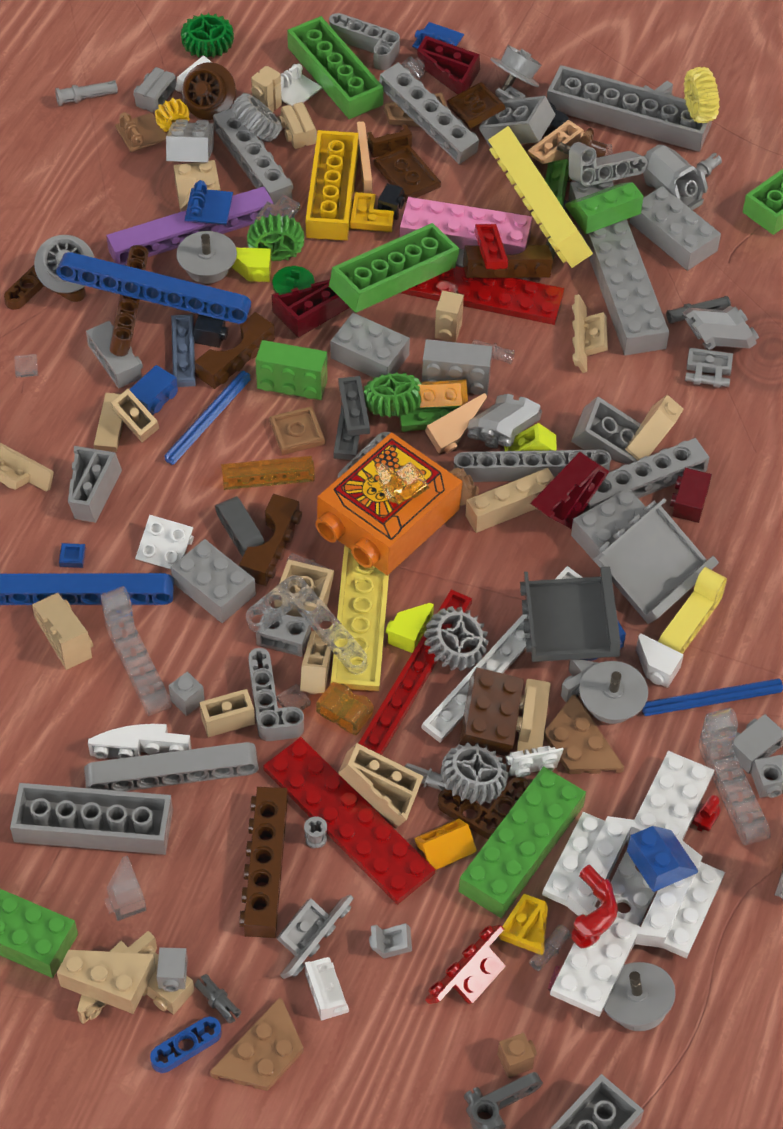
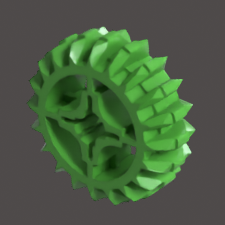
M279 213L277 216L270 214L269 217L262 216L261 220L255 219L254 224L250 225L247 233V245L249 248L271 249V261L289 260L290 257H296L297 253L301 252L304 246V231L301 228L300 222H296L295 218L289 219L288 215L282 217Z
M407 373L381 374L379 378L374 377L373 381L367 382V385L364 387L366 407L368 411L373 412V415L380 414V417L389 416V418L391 416L399 417L402 414L407 415L408 412H415V409L420 408L421 398L418 384L422 383L419 381V378H414V375L407 376Z

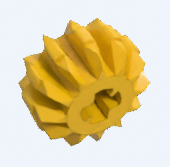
M171 98L170 101L165 100V103L159 104V109L155 110V121L164 132L169 131L172 123L176 122V120H190L189 109L180 99L175 100Z

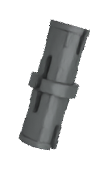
M207 974L201 976V979L207 986H204L198 979L195 987L208 999V1004L211 1008H216L228 1023L236 1021L229 1012L231 1011L238 1019L241 1015V1010L228 999L227 992L224 989H219Z

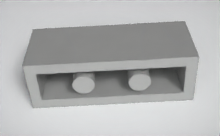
M107 321L86 331L87 342L119 389L142 378L141 369L143 364L138 356H134L131 346L126 356H116L110 352L109 346L113 325L110 321Z

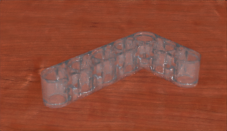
M293 575L288 577L247 610L246 620L249 628L253 632L259 633L268 629L295 607L349 672L357 675L365 672L367 669L366 652L300 576ZM293 585L302 587L298 593H291L289 591ZM274 600H281L283 602L279 608H272L270 606ZM308 603H315L317 605L313 611H307L304 607ZM255 615H262L264 617L260 623H253L251 620ZM326 620L332 623V626L328 629H322L319 626L321 622ZM341 638L348 641L344 647H337L335 645V642ZM353 657H361L363 662L360 665L355 666L350 663Z
M123 586L101 594L106 629L148 716L172 708L169 695L134 625L131 600L126 588Z
M726 708L706 714L699 739V748L706 766L715 770L712 779L740 840L744 845H749L769 839L770 828L732 748L738 728V721L734 710Z

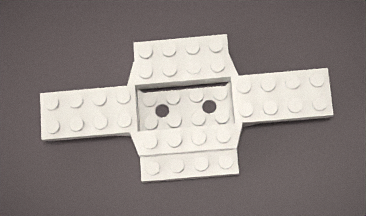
M668 751L635 820L607 816L604 821L585 812L582 813L542 893V896L567 906L576 915L584 914L587 916L598 909L595 907L598 898L593 895V890L579 877L581 870L587 865H591L602 878L608 879L626 841L629 844L630 836L651 826L672 830L698 869V873L658 890L640 927L655 892L651 890L642 874L636 870L635 864L626 850L611 884L616 903H627L631 910L628 913L618 911L613 924L606 932L600 935L599 940L592 946L581 949L574 942L551 989V996L600 1017L627 957L635 944L663 948L687 959L725 874L724 871L701 862L703 856L683 841L713 777L714 769Z

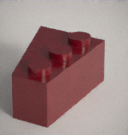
M429 36L424 37L417 49L418 66L457 95L471 87L480 71V54Z
M330 279L313 283L311 287L302 290L294 288L291 289L290 293L282 295L278 293L272 294V312L298 338L350 307L329 287Z
M579 452L530 504L551 519L572 529L573 519L582 514L610 471L582 452Z

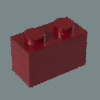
M685 468L683 476L678 475L675 489H679L678 494L673 493L670 506L674 507L673 517L697 523L700 522L712 474Z

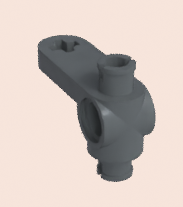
M538 1073L527 1074L485 1096L481 1094L478 1087L473 1088V1094L471 1090L466 1092L464 1099L469 1104L466 1112L470 1117L472 1128L505 1129L506 1125L499 1114V1110L537 1091L543 1084ZM487 1112L491 1115V1118L483 1120L478 1114Z

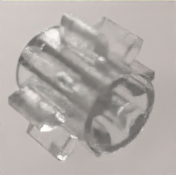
M411 56L402 63V66L407 68L416 80H419L425 73L423 70L425 65L419 57L414 60Z

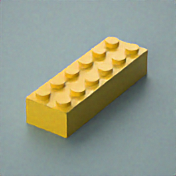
M317 131L305 220L306 238L348 241L359 152V133Z

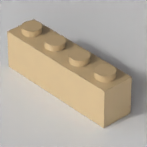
M546 468L467 499L465 517L474 531L478 533L535 510L537 508L530 503L555 477L549 468Z

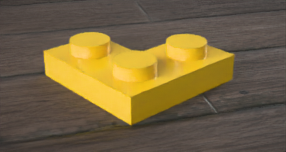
M355 192L350 228L392 232L394 211L374 209L376 194Z

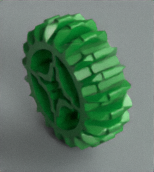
M201 13L198 17L193 15V19H187V23L183 24L181 42L186 52H190L191 56L197 55L200 58L204 55L206 58H214L216 55L222 56V53H227L228 49L232 48L234 40L233 28L229 20L224 19V16L218 17L217 13L214 15L209 13L203 15Z

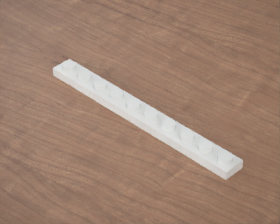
M567 566L556 579L583 577ZM527 614L522 615L423 722L421 728L439 743L442 742L464 716L469 681L476 667L503 674L526 649V638H530L529 633H524V619H528Z

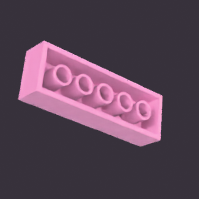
M408 197L400 225V237L433 223L460 249H464L465 245H478L474 232L475 224H496L506 255H514L523 252L529 244L532 216Z

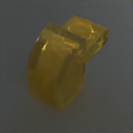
M408 462L396 472L392 471L384 463L376 468L379 475L377 480L390 502L400 503L408 501L429 489L421 470L411 462Z

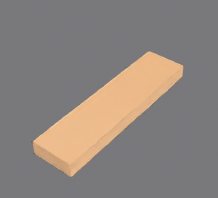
M363 121L357 122L359 159L363 193L371 194L372 175L366 126Z

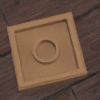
M312 406L269 417L270 425L282 455L325 445V438Z

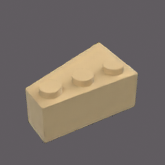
M358 743L347 751L338 772L395 828L407 820L423 779L422 775Z
M68 950L57 971L60 986L134 1014L156 969L154 954Z

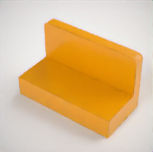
M461 819L454 820L414 838L417 848L424 852L426 860L436 870L477 851L469 825Z

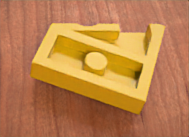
M523 894L503 924L504 931L499 935L500 940L543 955L548 913L546 901Z

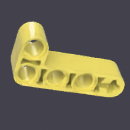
M704 567L696 580L694 591L662 633L658 642L683 654L720 603L727 578Z

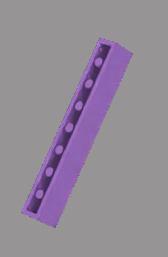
M263 186L233 195L227 225L185 221L186 211H182L106 235L108 250L115 263L125 265L130 247L133 245L144 246L149 252L148 257L178 248L179 244L191 234L201 231H214L224 234L254 224L255 219L261 220L262 216L269 217L270 214L274 216V203Z

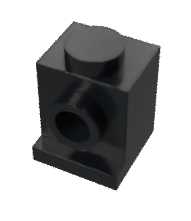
M387 183L378 199V210L394 211V220H397L399 218V209L403 208L405 202L403 188Z

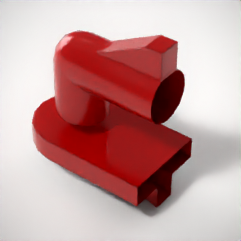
M711 795L693 819L692 823L698 826V831L702 832L704 829L709 832L721 812L718 796Z

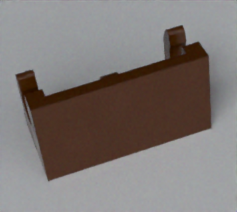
M406 123L401 124L403 130L397 133L386 134L374 138L372 132L367 133L368 148L373 158L382 156L407 144L412 148V132Z

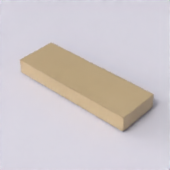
M105 393L94 441V449L117 452L123 421L113 411L111 402L121 394Z

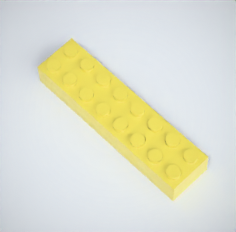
M507 126L488 139L492 146L489 149L495 159L500 158L497 163L503 172L508 170L506 176L512 185L517 184L514 186V189L520 198L525 196L522 201L529 211L534 210L531 212V215L536 223L540 224L542 222L539 227L546 238L551 236L548 241L555 252L558 251L557 255L563 263L567 261L571 268L591 256L593 253L510 127Z

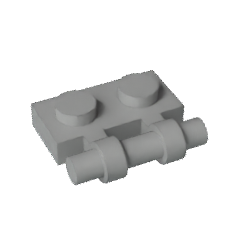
M689 348L686 370L695 371V374L686 372L685 381L693 382V385H700L702 383L713 385L715 388H720V386L729 387L730 378H723L722 375L730 376L733 353ZM702 372L713 373L715 376L702 375Z

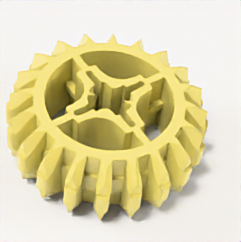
M696 67L689 70L684 78V99L686 100L690 117L697 123H709V121L716 119L720 107L718 85L715 82L716 78L713 77V73L706 67Z

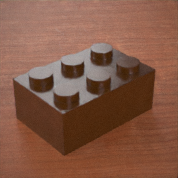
M476 667L469 681L459 739L460 745L464 746L468 742L471 746H475L478 743L481 748L487 746V750L490 752L496 751L498 755H508L514 745L524 682L523 678Z

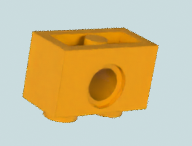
M466 379L426 381L418 384L421 398L420 408L462 406L468 402Z

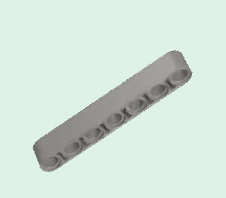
M605 450L460 452L454 457L453 469L464 468L466 474L472 477L473 482L515 481L546 468H549L553 476L556 477L579 452H582L609 470L611 456Z
M244 742L91 762L84 767L86 788L131 791L246 776L256 773L259 766L255 744Z

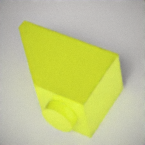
M236 247L237 257L232 268L247 281L270 282L271 249Z
M537 423L516 435L513 444L509 447L504 446L505 451L557 450L556 434L540 423Z
M427 603L398 612L394 621L390 620L386 627L388 644L413 653L424 632L427 630L426 624L433 616L434 604Z

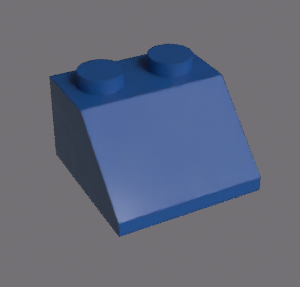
M651 826L630 836L627 853L653 892L698 873V869L672 830Z

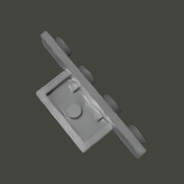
M351 895L341 898L329 914L310 898L276 938L295 956L280 974L283 979L291 976L296 977L305 967L303 964L304 960L308 956L312 957L319 950L320 945L318 943L323 937L327 938L336 928L334 925L339 917L343 918L350 911L351 906L349 904L354 899Z

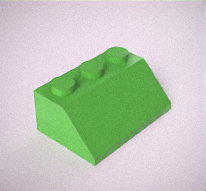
M633 182L620 183L565 203V207L584 233L588 234L641 214L644 196Z

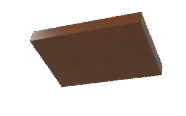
M482 82L447 101L449 107L470 129L506 109L504 103Z
M409 144L374 159V165L392 185L403 188L405 202H407L408 197L417 198L441 187V181Z

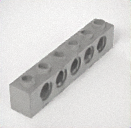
M398 62L380 74L379 82L384 87V92L458 164H461L477 153L479 144L477 135L467 129L464 123L457 119L447 106L442 105L437 97L424 87L421 81L416 80L407 68Z
M232 108L214 114L215 132L255 188L264 186L274 206L291 200L292 190L294 189L293 183L290 178L284 175L282 167L276 164L272 153L265 149L263 141L258 139L239 121Z
M694 438L689 441H682L669 449H663L649 457L645 456L629 465L625 464L619 469L608 473L583 512L585 513L627 488L639 499L676 484L678 475L683 476L685 468L706 472L710 457L698 440Z

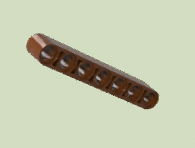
M141 245L131 246L126 266L146 270L149 254L147 248ZM124 295L119 297L109 346L110 352L116 356L122 357L129 353L140 299Z

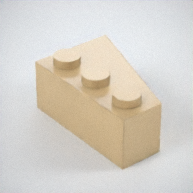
M56 593L32 604L36 621L66 670L92 658V640L88 635V631L72 612L70 604L66 599L63 600L59 593Z

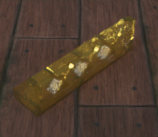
M312 456L221 464L224 490L315 481Z

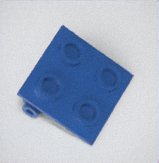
M428 22L424 30L416 31L415 38L417 40L412 47L418 49L425 36L457 46L464 34Z
M199 180L195 183L194 188H191L185 221L227 225L233 192L207 190L206 183Z

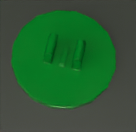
M300 266L284 267L277 271L272 280L273 289L279 295L290 293L291 289L294 288L299 290L309 288L311 284L315 283L312 273Z

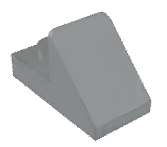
M581 659L570 660L569 672L571 676L564 680L561 690V697L566 703L572 695H576V697L580 695L579 686L582 676L590 667L598 664V662Z

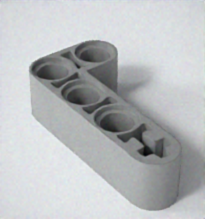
M340 13L332 14L329 17V25L346 44L374 53L373 64L376 69H389L400 53V36L397 32Z
M581 142L574 143L569 149V177L584 186L640 175L646 170L645 168L648 164L644 156L632 151L597 158L595 149Z
M264 648L253 649L249 653L248 660L259 737L264 741H277L301 736L304 732L303 711L297 707L278 708L270 654ZM258 664H262L263 668L258 669ZM296 721L297 723L291 724L289 722Z

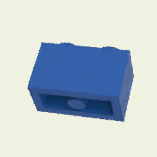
M155 365L129 390L154 415L162 409L169 399H173L178 392L177 377Z

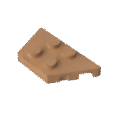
M572 695L544 731V738L551 748H563L560 762L568 774H582L584 772L600 774L601 771L615 770V773H622L624 771L623 764L576 695Z
M281 998L265 1012L210 1071L212 1078H225L233 1080L235 1084L252 1085L256 1089L268 1091L304 1052L303 1046Z

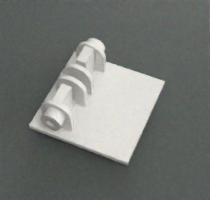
M293 64L289 70H285L284 73L280 74L282 101L291 106L300 102L304 103L322 89L320 85L302 75L303 67L301 64Z
M149 515L135 559L171 569V566L185 555L188 544H192L194 536L191 535L193 527Z
M550 746L537 749L532 748L531 754L528 749L524 750V754L523 750L510 752V755L506 756L507 765H511L508 777L515 775L516 777H525L530 775L531 772L540 771L543 766L553 771L557 768L563 748L555 749V747L551 748Z

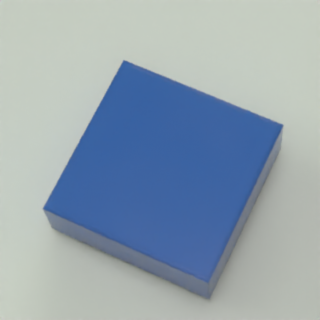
M62 543L59 566L83 568L86 551L85 544Z

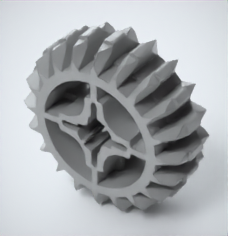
M243 93L234 101L232 105L233 113L255 136L264 141L271 142L280 134V131L283 129L281 122L259 99L250 94Z
M451 606L447 610L441 609L431 617V620L426 624L427 630L424 632V637L427 640L424 645L431 647L428 650V654H435L434 662L441 660L442 667H446L449 664L451 671L457 667L460 671L466 667L469 669L476 663H479L482 656L486 653L487 649L485 647L489 641L485 639L488 632L482 630L484 623L479 624L477 622L478 616L472 617L470 616V610L463 613L462 607L455 610ZM452 624L451 628L441 629L442 625ZM471 648L468 653H460L461 649Z
M468 742L464 746L458 744L456 748H451L442 761L440 774L442 775L441 782L445 783L446 790H452V796H460L461 801L467 799L471 804L477 801L480 805L485 801L491 803L493 799H497L501 795V792L506 787L508 779L507 765L503 764L502 757H496V751H488L487 746L481 748L478 743L475 746H471Z

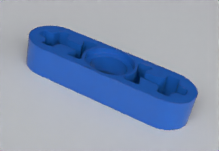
M205 1017L156 1046L150 1054L153 1069L159 1073H167L218 1042L222 1035L220 1022L214 1017ZM207 1026L210 1029L214 1028V1034L205 1033L204 1028ZM197 1032L198 1037H201V1043H198V1038L194 1033ZM183 1039H190L194 1042V1046L188 1051L181 1050L178 1047ZM174 1046L175 1052L178 1055V1057H175L174 1052L172 1053L171 1047ZM162 1054L164 1057H167L168 1062L163 1063L159 1061L158 1056Z

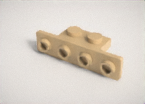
M578 294L575 295V304L572 305L575 320L572 321L575 331V337L572 338L575 353L572 355L575 366H578L582 373L587 372V356L608 350L607 316L602 312L587 317V307Z
M0 443L1 483L14 490L28 482L44 491L50 490L54 473L51 469Z
M534 679L526 680L525 693L521 695L519 710H522V715L518 716L516 731H519L517 751L523 750V754L524 750L528 749L531 754L532 748L543 747L550 682Z

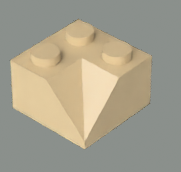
M215 160L174 165L175 185L180 212L187 210L191 188H194L195 183L199 180L206 183L207 190L221 191Z
M288 559L274 596L275 610L294 617L300 616L313 623L321 624L328 604L334 570Z

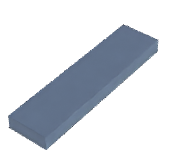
M193 314L171 315L173 375L177 377V387L196 386Z

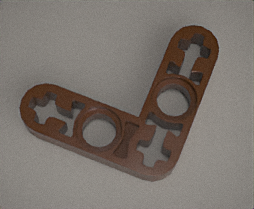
M34 265L5 292V304L9 309H20L37 292L45 287L38 279ZM27 283L34 284V286L31 288L23 287V285ZM85 287L72 293L55 292L72 302L81 301L86 295Z
M522 777L511 779L489 809L475 801L472 804L467 799L461 801L460 796H452V790L444 789L438 795V807L444 814L454 820L461 819L469 825L471 830L489 839L508 814L501 812L498 806L506 803L513 807L530 784ZM519 787H522V788H523V792H522V791H519V792L516 794L515 800H514V799L512 798V796L514 795V788H515V789H518ZM450 798L454 799L453 803L449 802L448 805L445 804V800H449ZM467 809H472L476 811L477 816L469 819L464 816L463 812ZM496 824V828L487 829V825Z

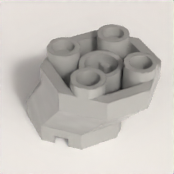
M657 145L647 151L644 157L647 159L648 164L643 172L645 183L649 187L658 189L663 186L691 210L703 204L704 199H702V195L708 189L703 171L696 170L680 154L665 145Z
M728 306L724 310L688 308L682 312L698 340L701 338L704 340L702 345L707 350H711L715 346L750 349L757 344L756 340L759 338L757 332L753 327L750 328L746 324L748 320L741 309L738 310L736 306Z
M511 394L499 395L494 405L469 421L467 436L485 442V445L490 448L496 449L498 445L509 447L513 444L516 435L540 420L542 414L541 406L525 397H520L518 401L514 400V395Z

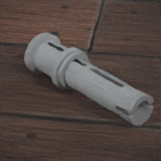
M115 80L81 87L72 85L71 88H55L58 106L69 102L79 103L81 99L118 93Z

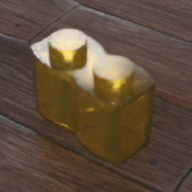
M332 682L316 702V712L336 723L353 735H357L373 715L374 705L370 699L363 695L353 694L351 689L342 683Z

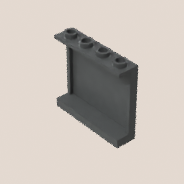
M610 566L601 567L600 577L529 581L528 572H524V581L520 582V594L525 596L526 599L522 600L523 615L527 614L528 618L524 619V633H529L530 638H526V652H531L532 662L620 657V635Z

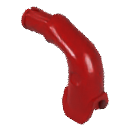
M591 865L584 867L579 877L593 890V895L601 902V906L587 916L584 914L578 916L574 921L575 928L571 933V938L581 949L596 943L600 935L606 932L613 924L618 912L611 882L608 879L602 878Z

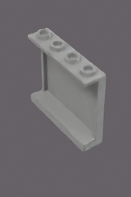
M665 498L658 503L654 500L644 508L646 513L642 517L640 514H637L628 522L630 527L627 530L623 527L613 535L615 540L611 544L606 541L597 549L599 554L593 559L600 568L610 566L613 584L647 624L658 619L695 585L704 567L712 570L719 563L714 556L706 559L661 505L667 501Z

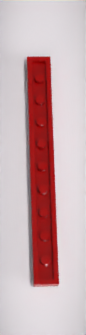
M451 589L438 612L443 608L447 610L448 607L453 606L455 610L462 607L463 613H465L472 604V598ZM452 624L442 625L441 629L451 628ZM424 635L358 743L380 755L384 753L438 662H434V653L428 654V650L431 647L424 645L427 640Z

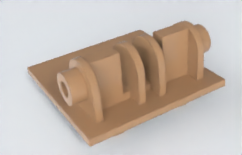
M123 112L120 114V123L115 124L117 131L130 152L166 141V134L157 125L156 118L152 112L131 119L130 114Z

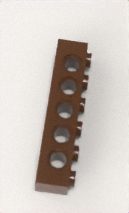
M257 787L256 796L251 797V811L255 812L254 818H249L248 833L252 834V841H247L246 856L250 857V864H245L244 879L248 880V885L242 888V903H246L245 911H240L239 926L244 927L245 937L276 938L288 805L287 788ZM265 814H272V815H273V816L268 817V818H267V817H263V815H265ZM264 836L271 837L269 840H262L261 838ZM261 859L269 860L267 863L258 862ZM259 882L267 883V885L262 887L257 886L256 884ZM258 905H262L265 907L262 910L254 909V907Z

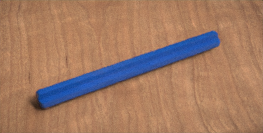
M244 370L241 371L164 455L167 463L174 465L248 384L251 380L249 373Z
M777 678L651 700L646 702L642 712L644 716L781 693L783 684L781 679Z

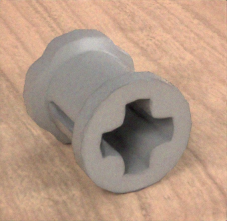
M315 816L306 820L304 824L306 844L314 849L323 847L327 842L326 821L321 817Z

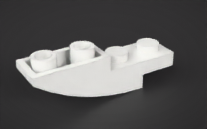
M139 724L112 729L88 739L90 756L99 759H120L140 756L141 752L151 755L190 750L191 740L190 735L168 733L167 724Z

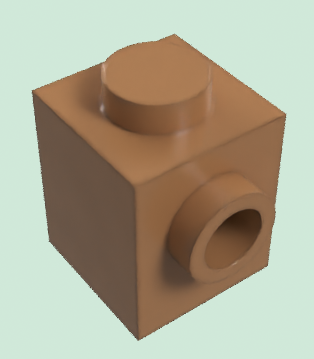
M521 1033L500 1041L497 1055L507 1077L510 1078L533 1069L537 1052L532 1040L528 1041L525 1034Z

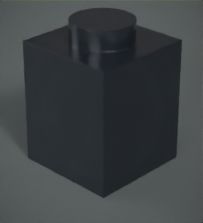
M199 314L194 326L195 343L220 348L222 341L226 340L228 336V327H225V320Z

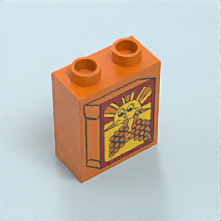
M391 432L317 496L316 528L327 541L334 543L338 540L351 549L353 557L360 565L365 568L374 566L388 576L459 511L462 480Z

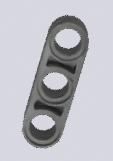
M237 496L215 505L218 518L242 557L247 547L259 546L265 543L260 531Z

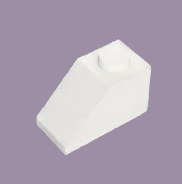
M640 633L636 652L646 678L656 685L668 688L681 668L684 654Z

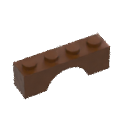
M465 245L463 267L466 278L551 277L553 257L549 245H528L519 254L506 255L508 259L507 269L497 270L486 269L479 245Z
M254 312L244 323L240 324L242 341L238 346L226 351L209 349L194 361L196 377L213 389L224 384L236 371H240L249 360L257 357L262 340L271 342L275 340L274 324Z
M277 494L272 495L265 510V523L274 532V535L262 545L247 547L239 564V567L255 579V583L267 586L269 579L274 578L277 571L276 564L278 560H282L284 557L285 545L287 542L290 543L293 538V528L295 524L298 525L301 521L302 511L299 508V501Z

